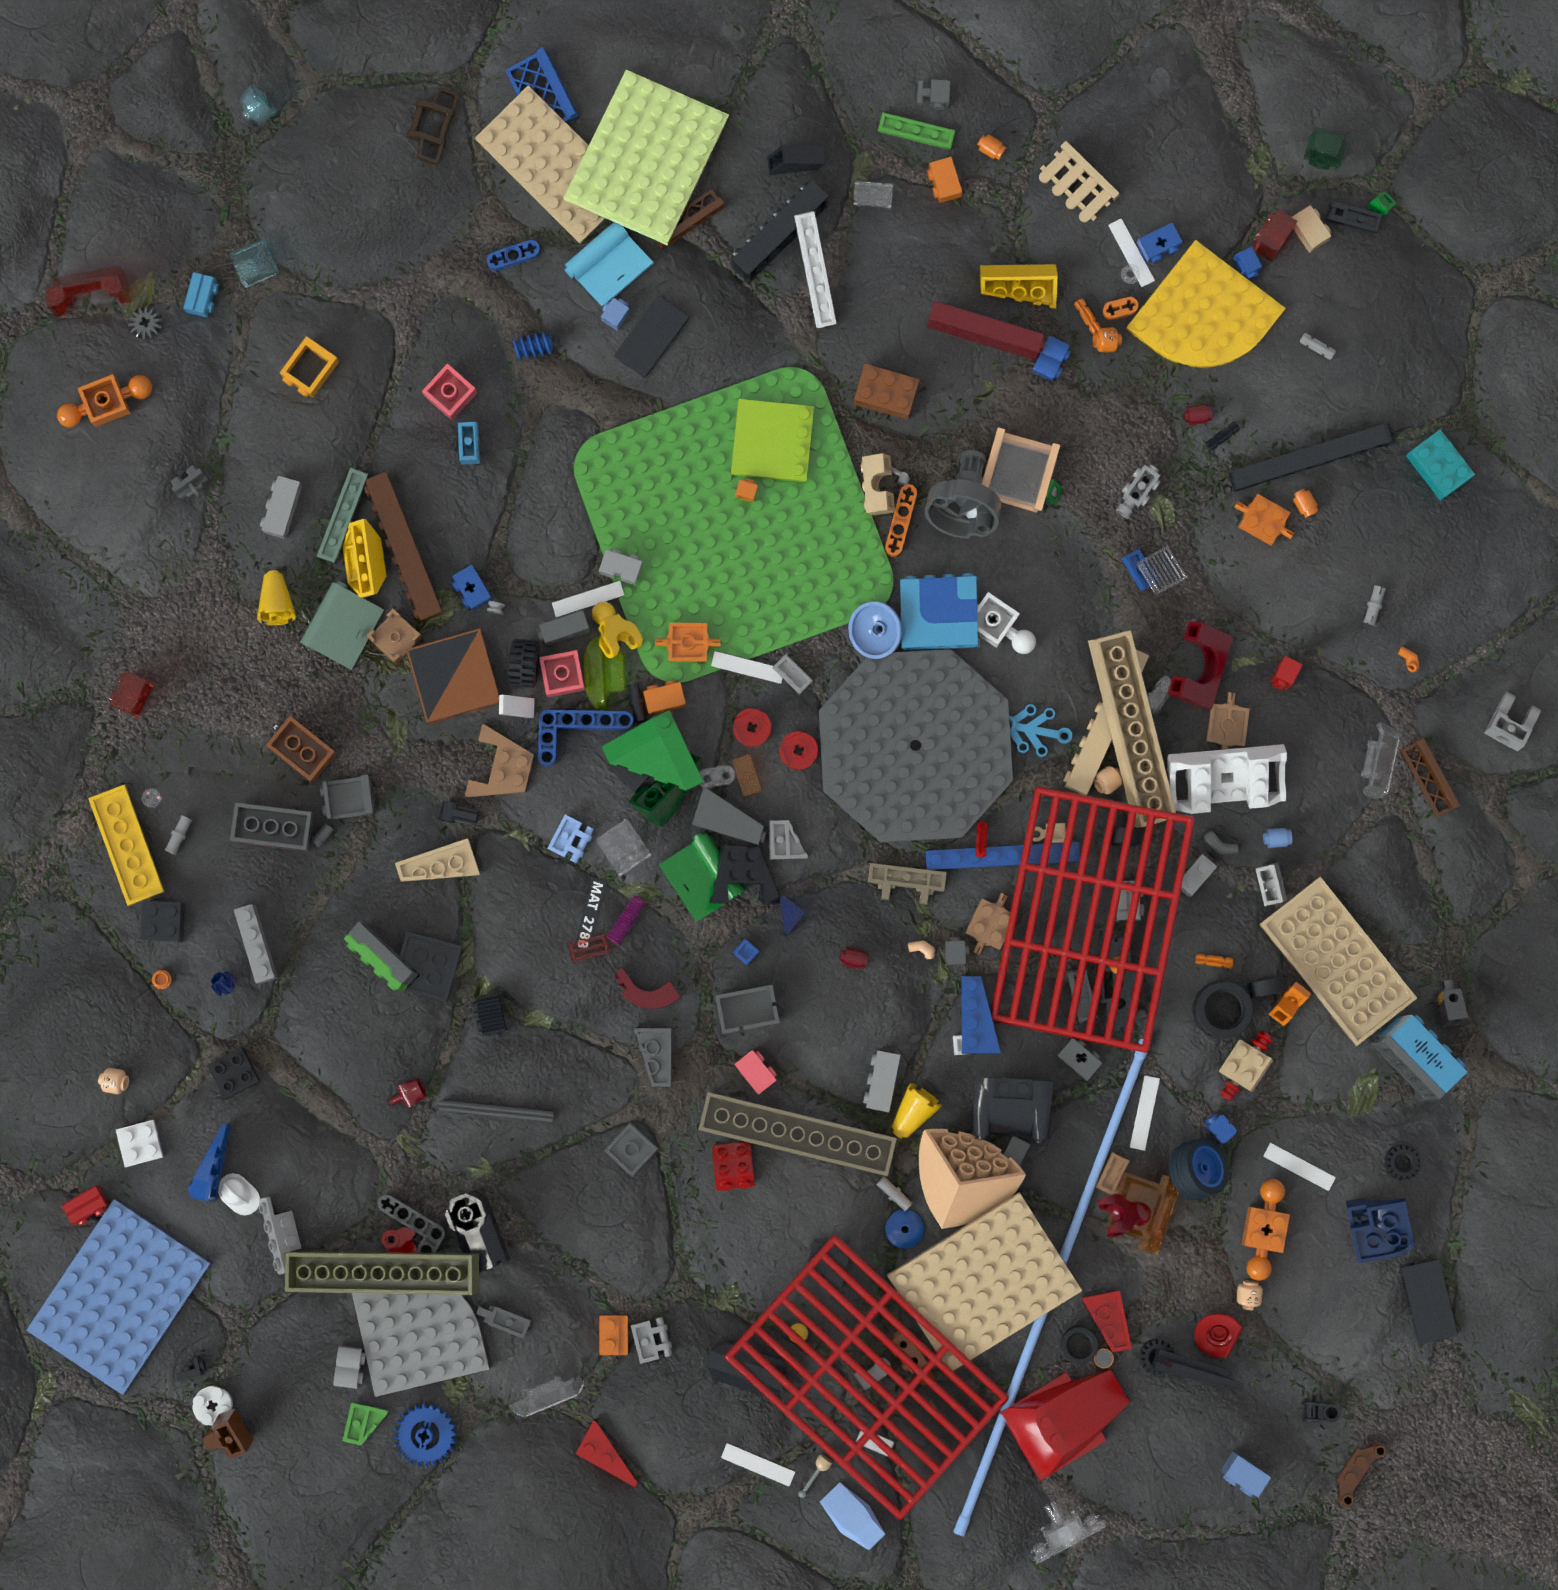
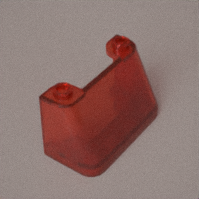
M113 266L58 277L51 282L45 293L46 306L57 318L66 316L65 311L67 307L74 305L73 295L104 290L110 297L118 298L121 304L131 303L125 272L120 267Z

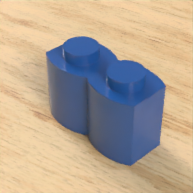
M1049 335L1043 352L1040 353L1032 372L1050 381H1053L1054 377L1059 378L1063 369L1060 365L1062 361H1067L1071 353L1068 350L1070 345Z

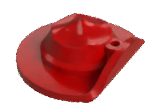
M1221 1313L1210 1314L1203 1317L1196 1325L1194 1333L1195 1342L1205 1354L1215 1358H1227L1243 1327L1229 1315Z

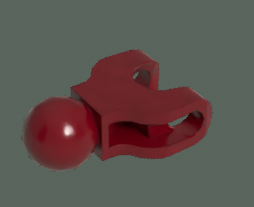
M1121 1194L1107 1195L1097 1201L1099 1209L1107 1211L1113 1220L1112 1227L1106 1228L1108 1237H1120L1125 1232L1131 1231L1134 1225L1142 1226L1147 1224L1151 1218V1209L1146 1203L1141 1201L1130 1202Z

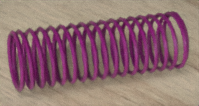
M634 894L631 897L632 900H629L628 905H626L627 908L622 910L624 913H621L619 915L620 918H617L619 920H616L618 924L614 923L615 926L611 928L612 931H609L611 934L608 933V936H606L619 946H621L619 941L623 942L620 938L625 939V934H628L626 931L630 932L627 928L631 929V927L628 925L633 926L629 922L635 924L633 922L636 921L634 918L638 919L635 915L640 916L636 912L641 914L639 910H643L640 907L645 908L641 904L644 906L647 904Z

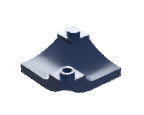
M1362 1198L1346 1201L1358 1263L1397 1257L1406 1254L1413 1248L1414 1238L1405 1198L1394 1200H1366Z

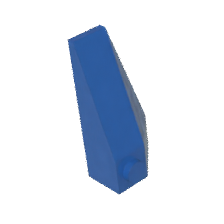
M222 1124L193 1181H190L188 1193H190L191 1198L217 1201L231 1124Z

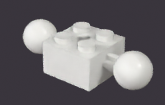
M989 592L980 604L977 603L978 636L996 648L1006 636L1012 640V646L1016 652L1028 654L1033 651L1036 646L1034 634L1028 630L1017 631L1012 627L1020 613ZM994 616L996 624L989 623L988 617L992 618Z

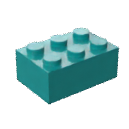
M1441 429L1406 455L1440 501L1475 475Z

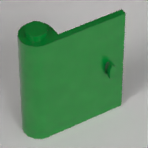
M703 832L693 837L694 841L690 845L659 864V867L696 923L725 905L710 903V897L714 890L713 883L718 872L717 866L720 851L708 833L703 834ZM727 884L729 901L745 891L741 884Z

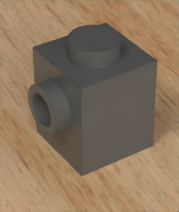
M960 937L949 938V941L945 942L946 965H965L966 956H969V945H965V941H961Z

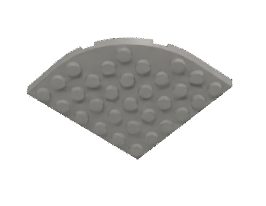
M352 1293L375 1397L490 1369L478 1319L463 1295Z

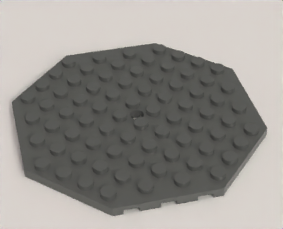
M951 649L893 652L889 656L880 659L866 657L819 710L823 792L880 843L962 838L1013 781L1008 699ZM919 741L921 743L920 750L913 751L910 748L911 742Z

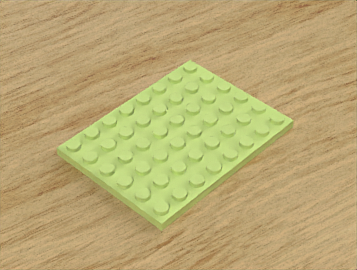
M626 70L564 195V200L668 245L729 118V114Z

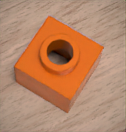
M751 479L739 480L735 497L754 503L758 485Z

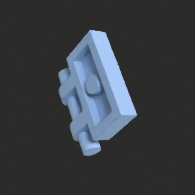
M564 815L547 849L564 858L568 851L573 853L570 861L577 864L579 858H582L584 855L583 850L592 839L591 835L594 829L587 826L585 832L579 830L582 825L581 822ZM578 836L581 839L575 848L571 845L575 837Z

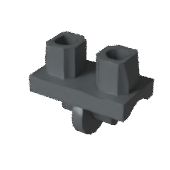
M192 465L186 470L189 476L184 480L180 476L171 480L172 490L180 500L186 497L189 498L193 494L199 498L201 495L198 491L209 481L200 468L197 469Z

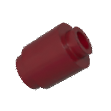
M1202 404L1187 407L1186 411L1183 412L1185 423L1188 422L1189 426L1208 423V421L1212 420L1211 406Z
M846 947L845 950H841L839 961H842V966L856 969L866 968L869 953H864V950Z

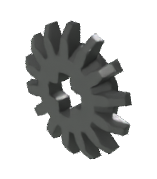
M145 306L144 311H142L141 307H138V314L135 311L132 312L135 318L129 317V320H132L133 323L128 324L129 327L134 326L131 330L132 334L137 331L136 337L139 338L140 334H142L143 340H146V335H149L150 339L153 338L151 334L153 332L158 335L156 328H162V326L158 325V322H162V319H157V316L160 315L159 312L153 314L155 308L148 311V306ZM142 318L150 319L148 327L140 326Z

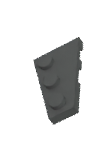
M633 1028L645 1061L651 1086L672 1087L673 1029Z

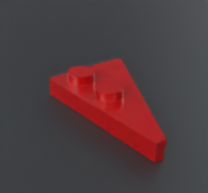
M593 1420L575 1454L635 1487L638 1482L612 1446L597 1421Z

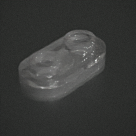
M727 765L707 768L699 772L702 780L705 776H710L711 778L709 782L700 784L701 787L706 789L729 785L735 780L734 769ZM727 772L730 776L728 779H724L722 774Z

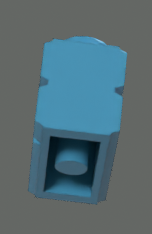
M194 272L183 307L185 312L207 318L214 309L213 296L217 295L219 290L217 280L214 277Z
M477 422L458 423L459 461L463 465L480 464L479 425Z

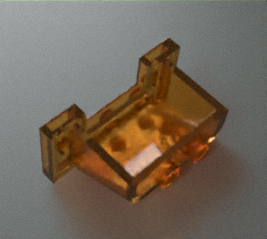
M1124 1172L1121 1184L1118 1185L1115 1194H1121L1130 1202H1144L1151 1209V1218L1147 1224L1142 1226L1134 1225L1131 1231L1124 1234L1140 1240L1138 1250L1157 1256L1178 1191L1168 1176L1162 1175L1161 1181L1158 1184ZM1111 1215L1109 1216L1106 1228L1112 1227L1113 1220Z

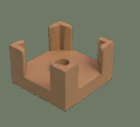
M392 609L387 614L388 618L376 630L372 629L366 636L397 665L407 655L406 649L413 648L423 637L399 613Z

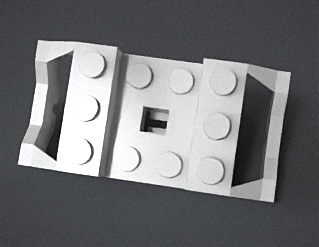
M1284 744L1169 754L1166 773L1175 811L1191 814L1211 812V803L1247 800L1249 809L1269 807L1280 801H1286L1285 764L1287 752ZM1276 761L1277 792H1268L1269 762ZM1186 769L1188 799L1177 800L1176 771Z

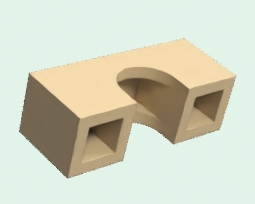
M883 453L862 457L861 471L864 476L862 488L865 492L864 508L866 513L880 515L895 512L894 494L888 491L881 492L879 489L880 480L884 476L892 475L891 457Z

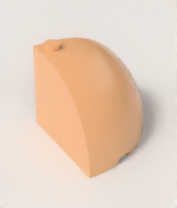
M926 1129L923 1132L919 1148L920 1180L926 1202L941 1229L969 1224L1011 1198L1025 1178L1026 1174L1011 1157L1008 1159L1004 1156L1000 1148L988 1141L975 1139L974 1135L960 1131L958 1134L950 1133L948 1129Z

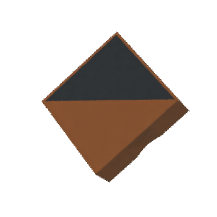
M481 629L406 649L428 725L450 720L464 713L478 712L499 705L500 693L496 679L493 676L489 654Z

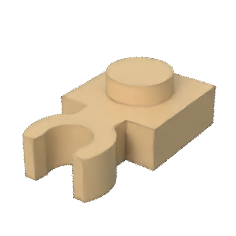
M1065 823L1055 824L1052 843H1064ZM1035 827V831L1040 833V837L1033 838V841L1039 842L1045 838L1046 830Z

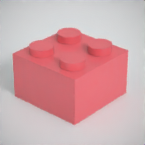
M446 364L422 390V393L453 421L476 396L477 390L449 364Z
M577 650L539 657L548 698L585 691Z

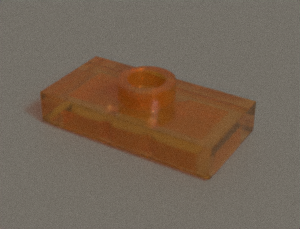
M750 754L733 759L732 763L743 796L762 791Z

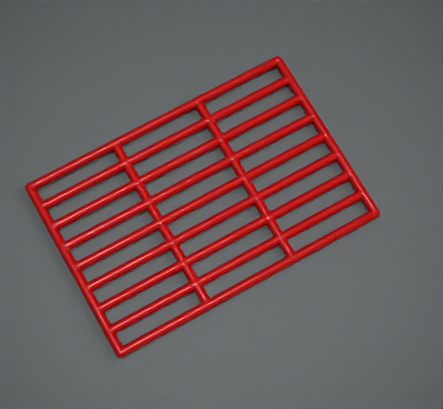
M1040 786L1035 788L991 1008L992 1021L1143 1053L1149 1051L1195 823L1194 817ZM1041 796H1051L1053 799L1040 865L1031 864L1028 861ZM1060 799L1071 800L1072 803L1059 868L1056 869L1047 867ZM1079 802L1091 804L1078 872L1076 873L1066 871ZM1098 806L1107 807L1110 810L1097 876L1086 875L1085 871ZM1117 810L1129 812L1116 880L1104 878ZM1136 814L1147 815L1148 819L1135 884L1123 882ZM1157 817L1167 819L1154 888L1142 886L1155 818ZM1178 821L1186 823L1174 888L1173 892L1161 890L1174 823ZM1026 871L1037 872L1038 875L1025 940L1013 939ZM1045 874L1057 876L1044 944L1042 945L1032 943ZM1064 878L1076 880L1063 947L1057 948L1052 947L1051 943ZM1083 882L1095 884L1082 951L1076 952L1071 951L1070 947ZM1102 886L1114 888L1101 955L1096 956L1089 954ZM1121 890L1133 892L1120 959L1115 960L1108 958ZM1140 894L1151 895L1152 898L1139 964L1127 962ZM1161 897L1171 899L1158 968L1146 966L1159 898ZM1014 946L1023 948L1010 1016L998 1014L1011 947ZM1030 950L1042 952L1029 1019L1023 1020L1017 1018ZM1049 954L1061 957L1048 1023L1043 1024L1036 1022L1048 958ZM1068 958L1080 961L1067 1027L1062 1028L1055 1026ZM1087 962L1099 965L1086 1031L1081 1032L1074 1030ZM1106 966H1111L1118 969L1105 1035L1100 1036L1093 1034ZM1126 969L1135 971L1137 974L1124 1039L1119 1040L1112 1038ZM1144 974L1155 975L1143 1044L1133 1043L1131 1039Z
M833 1235L725 1354V1359L899 1520L907 1515L1009 1399V1396L836 1235ZM834 1245L886 1292L879 1301L827 1254ZM821 1260L830 1266L873 1307L866 1315L860 1312L814 1269ZM808 1274L860 1321L853 1330L801 1284ZM795 1289L847 1336L839 1345L787 1298ZM891 1298L943 1345L935 1354L884 1307ZM781 1304L786 1306L833 1350L826 1360L775 1313ZM878 1313L929 1359L923 1368L918 1366L871 1322ZM768 1319L773 1321L820 1365L813 1374L761 1327ZM865 1327L917 1374L910 1383L902 1378L858 1337ZM755 1333L807 1380L800 1389L748 1343ZM852 1342L903 1388L896 1398L845 1351ZM741 1348L748 1352L794 1395L786 1404L734 1357ZM948 1351L999 1397L992 1407L941 1360ZM838 1357L843 1359L890 1403L883 1413L832 1366ZM935 1365L986 1412L979 1421L928 1375ZM825 1372L829 1373L877 1418L870 1427L819 1381V1378ZM922 1380L973 1427L966 1436L915 1390ZM812 1386L864 1433L857 1442L805 1395ZM909 1395L960 1441L953 1451L901 1404ZM799 1401L851 1448L844 1457L792 1410ZM895 1410L900 1412L947 1456L940 1465L889 1419ZM882 1425L886 1426L934 1471L927 1480L876 1434V1431ZM869 1439L921 1486L914 1495L862 1448ZM856 1454L907 1500V1503L900 1510L849 1463Z

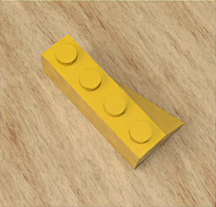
M1056 264L980 265L981 294L1000 298L1009 297L1014 298L1015 301L1022 302L1024 300L1033 302L1034 305L1041 306V304L1049 305V308L1056 309L1058 279Z

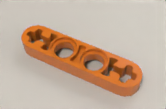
M911 484L904 485L901 488L885 545V551L891 557L899 556L904 545L917 496V490ZM907 489H911V493L914 495L909 496L908 503H900V500L905 501L906 494L903 491L906 492ZM906 507L909 510V514L902 517L898 514V509ZM895 525L903 526L904 532L901 535L894 533L893 528ZM891 536L896 539H902V541H897L896 547L899 550H895L894 553L891 552V548H888L894 542V539H890Z

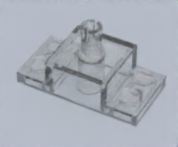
M1055 1501L1050 1503L1053 1511L1048 1504L1045 1505L1044 1508L1052 1522L1040 1528L1047 1543L1043 1544L1041 1542L1035 1545L1033 1551L1030 1552L1036 1564L1105 1528L1106 1525L1100 1515L1095 1516L1093 1514L1084 1519L1085 1523L1082 1524L1075 1510L1062 1516Z

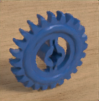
M424 1402L421 1409L418 1404H415V1411L409 1407L407 1409L409 1415L401 1413L404 1420H397V1423L401 1426L394 1427V1430L399 1432V1434L393 1436V1438L399 1439L394 1446L402 1447L398 1453L405 1452L403 1460L410 1457V1464L416 1460L417 1467H420L421 1463L424 1462L425 1468H427L430 1461L433 1466H436V1459L443 1463L442 1455L448 1458L449 1453L447 1450H454L450 1444L457 1442V1440L452 1438V1436L458 1434L452 1431L456 1424L449 1423L453 1417L446 1418L448 1411L446 1410L441 1413V1406L435 1410L433 1403L427 1408ZM425 1421L424 1426L415 1435L416 1441L420 1444L417 1447L411 1437L412 1429L418 1422ZM432 1423H434L440 1432L439 1441L433 1448L426 1449L427 1444L435 1437V1432L431 1428ZM426 1429L427 1435L430 1437L424 1441L423 1436L420 1434Z

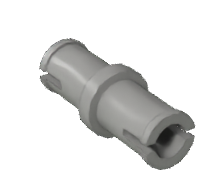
M1374 585L1371 599L1367 602L1368 609L1363 621L1364 623L1375 626L1379 610L1382 609L1381 603L1386 588Z
M182 815L175 830H172V836L165 848V851L173 855L177 854L182 840H185V834L192 822L191 819Z
M885 1176L877 1182L876 1185L888 1195V1199L897 1203L903 1211H906L913 1203L900 1192L901 1189L899 1187L896 1188Z

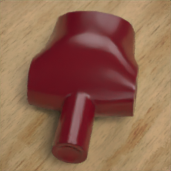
M415 1079L399 1084L397 1086L399 1094L389 1098L392 1106L403 1101L406 1107L409 1108L425 1098L427 1093L420 1079Z

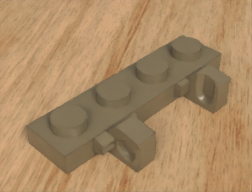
M870 863L868 883L878 884V889H882V900H889L890 889H895V886L914 888L916 892H921L919 904L927 905L928 895H933V891L944 892L946 872Z

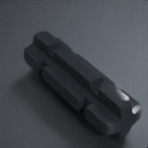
M1232 422L1228 425V428H1224L1213 439H1209L1206 442L1207 448L1212 451L1229 439L1232 434L1237 433L1240 429L1237 423Z

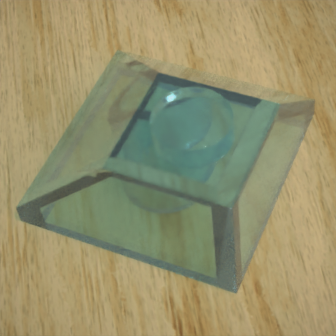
M264 238L230 253L234 267L245 288L280 273Z

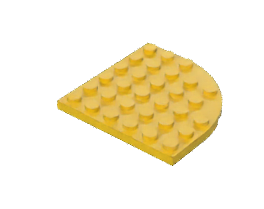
M1195 240L1126 327V330L1172 362L1189 365V367H1216L1233 362L1251 351L1262 340L1286 308Z

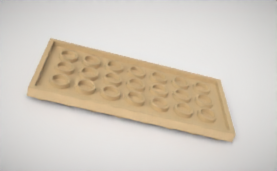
M527 86L475 137V140L581 245L606 220V218L564 200V195L589 145Z
M1321 877L1317 878L1259 924L1355 1046H1358L1417 999Z

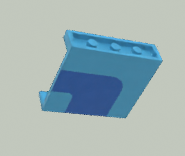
M972 573L962 574V577H955L954 574H945L943 578H936L935 575H925L924 579H917L916 576H906L905 579L900 580L902 649L925 650L980 647L977 612V582H979L977 576H974Z

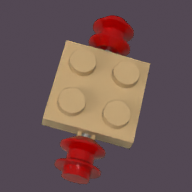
M1264 1031L1261 1033L1257 1032L1259 1036L1257 1040L1252 1039L1254 1047L1239 1039L1219 1070L1221 1074L1232 1080L1231 1082H1224L1226 1086L1224 1090L1219 1089L1222 1092L1221 1097L1229 1102L1232 1099L1236 1101L1234 1095L1241 1093L1239 1087H1237L1238 1085L1250 1092L1254 1091L1273 1061L1272 1058L1261 1052V1050L1268 1051V1043H1273L1271 1041L1272 1036Z

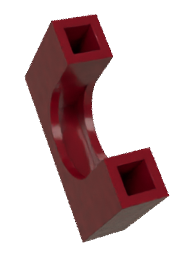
M1189 621L1184 640L1197 645L1203 651L1205 657L1204 671L1197 681L1186 677L1173 676L1168 695L1197 708L1212 710L1233 637L1203 622Z

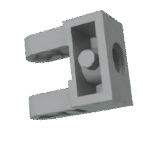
M1507 691L1495 710L1484 734L1518 752L1525 746L1541 709L1532 705L1521 725L1508 718L1507 714L1516 696Z

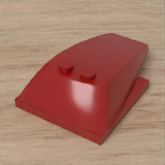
M1110 1369L1091 1374L1080 1380H1071L1068 1373L1064 1372L1005 1408L1000 1414L1038 1480L1042 1481L1105 1442L1106 1439L1102 1431L1130 1402Z

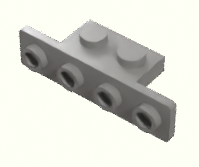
M265 1197L259 1200V1210L264 1217V1230L268 1233V1246L273 1253L274 1269L278 1275L284 1274V1253L301 1249L293 1212L289 1211L274 1215L270 1197Z

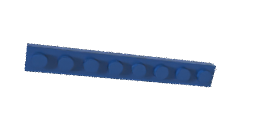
M1079 842L1071 843L1068 862H1080ZM1063 843L1051 844L1048 863H1060ZM1034 844L1031 846L1028 863L1040 864L1044 844ZM1024 845L987 847L986 857L984 858L976 856V848L925 851L926 870L1020 865Z

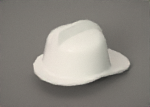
M232 1173L221 1179L218 1191L219 1196L234 1212L240 1215H249L257 1210L260 1203L259 1193L244 1177Z

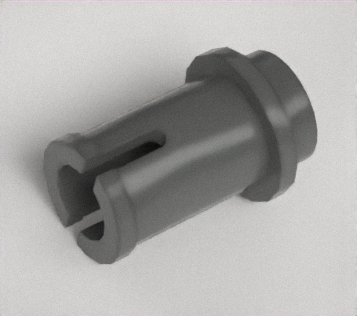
M324 823L317 834L312 836L311 842L318 848L324 847L323 843L334 830Z

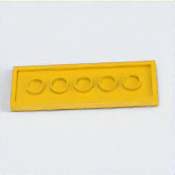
M126 785L88 798L127 906L165 893Z

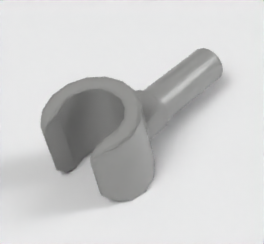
M891 466L892 472L899 476L897 482L907 485L910 480L909 475Z

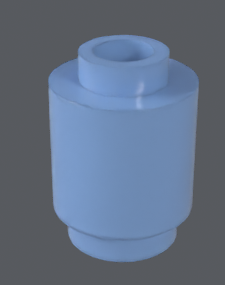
M1267 829L1266 833H1263L1264 844H1267L1268 848L1291 845V829Z

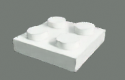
M155 1120L116 1130L125 1167L164 1157Z

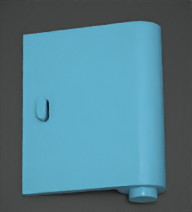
M613 222L565 264L566 269L564 270L570 278L575 277L591 296L604 307L607 301L610 302L654 263L629 237L625 228Z

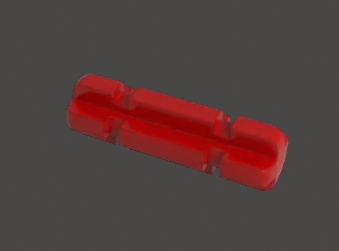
M986 822L977 823L976 856L982 858L986 857L988 828Z

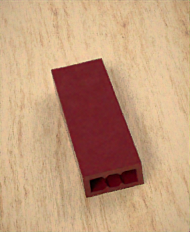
M934 301L927 327L1035 361L1037 355L1039 356L1043 352L1046 341L1042 340L1044 336L1042 333Z

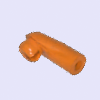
M1401 646L1397 654L1406 659L1408 671L1416 672L1419 669L1417 654Z

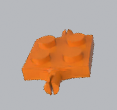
M1258 493L1253 502L1248 506L1239 501L1234 506V508L1244 513L1238 527L1272 546L1276 537L1280 534L1291 539L1295 533L1285 528L1286 520L1291 512Z
M669 623L667 638H655V646H667L669 662H707L709 646H721V643H713L721 642V639H709L707 623Z

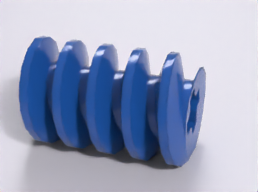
M550 330L548 336L541 332L540 338L536 333H534L533 339L526 335V341L519 336V340L516 342L513 337L515 353L520 361L523 360V355L530 359L531 353L535 358H537L538 352L545 356L546 350L552 355L553 343Z

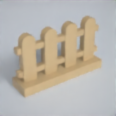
M1065 141L1061 145L1063 151L1061 153L1056 151L1054 154L1056 158L1047 167L1043 165L1040 168L1042 172L1039 175V179L1042 183H1048L1050 180L1055 183L1052 189L1055 196H1061L1065 193L1069 197L1066 200V207L1072 210L1078 206L1082 210L1079 214L1081 222L1086 223L1090 219L1094 221L1097 218L1095 214L1104 205L1108 207L1110 205L1108 201L1110 199L1115 201L1120 194ZM1071 159L1076 163L1074 166L1069 163ZM1066 166L1069 171L1058 180L1055 175ZM1084 172L1089 176L1087 180L1082 176ZM1079 179L1083 184L1072 194L1068 188ZM1097 186L1102 189L1100 193L1095 189ZM1092 192L1096 197L1085 206L1082 201Z

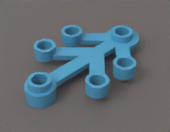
M1032 704L1027 705L1023 711L1014 717L1009 715V722L1012 724L1010 736L1016 743L1017 750L1022 754L1028 751L1029 745L1022 741L1017 731L1025 732L1039 757H1045L1048 750L1046 746L1041 744L1036 735L1056 738L1062 744H1067L1072 739V732L1068 728H1061L1057 731L1037 727L1046 720H1052L1055 717V711L1052 708L1045 709L1043 714L1028 724H1021L1019 722L1028 715H1035L1036 707ZM1028 707L1034 708V712L1032 714H1029L1027 712ZM1052 711L1053 716L1047 717L1046 712ZM1062 733H1066L1068 735V738L1066 740H1063L1061 738ZM1021 744L1027 746L1025 751L1020 750L1019 746ZM1044 748L1046 752L1041 755L1038 753V750Z

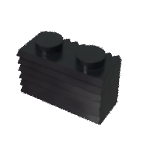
M499 993L475 997L476 1002H473L474 1012L478 1013L480 1019L477 1021L478 1031L482 1032L484 1036L507 1031Z

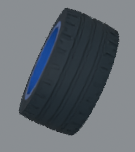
M1207 1139L1192 1140L1175 1148L1170 1155L1168 1166L1172 1184L1183 1197L1189 1200H1201L1220 1193L1226 1187L1229 1178L1228 1163L1224 1153L1214 1142Z

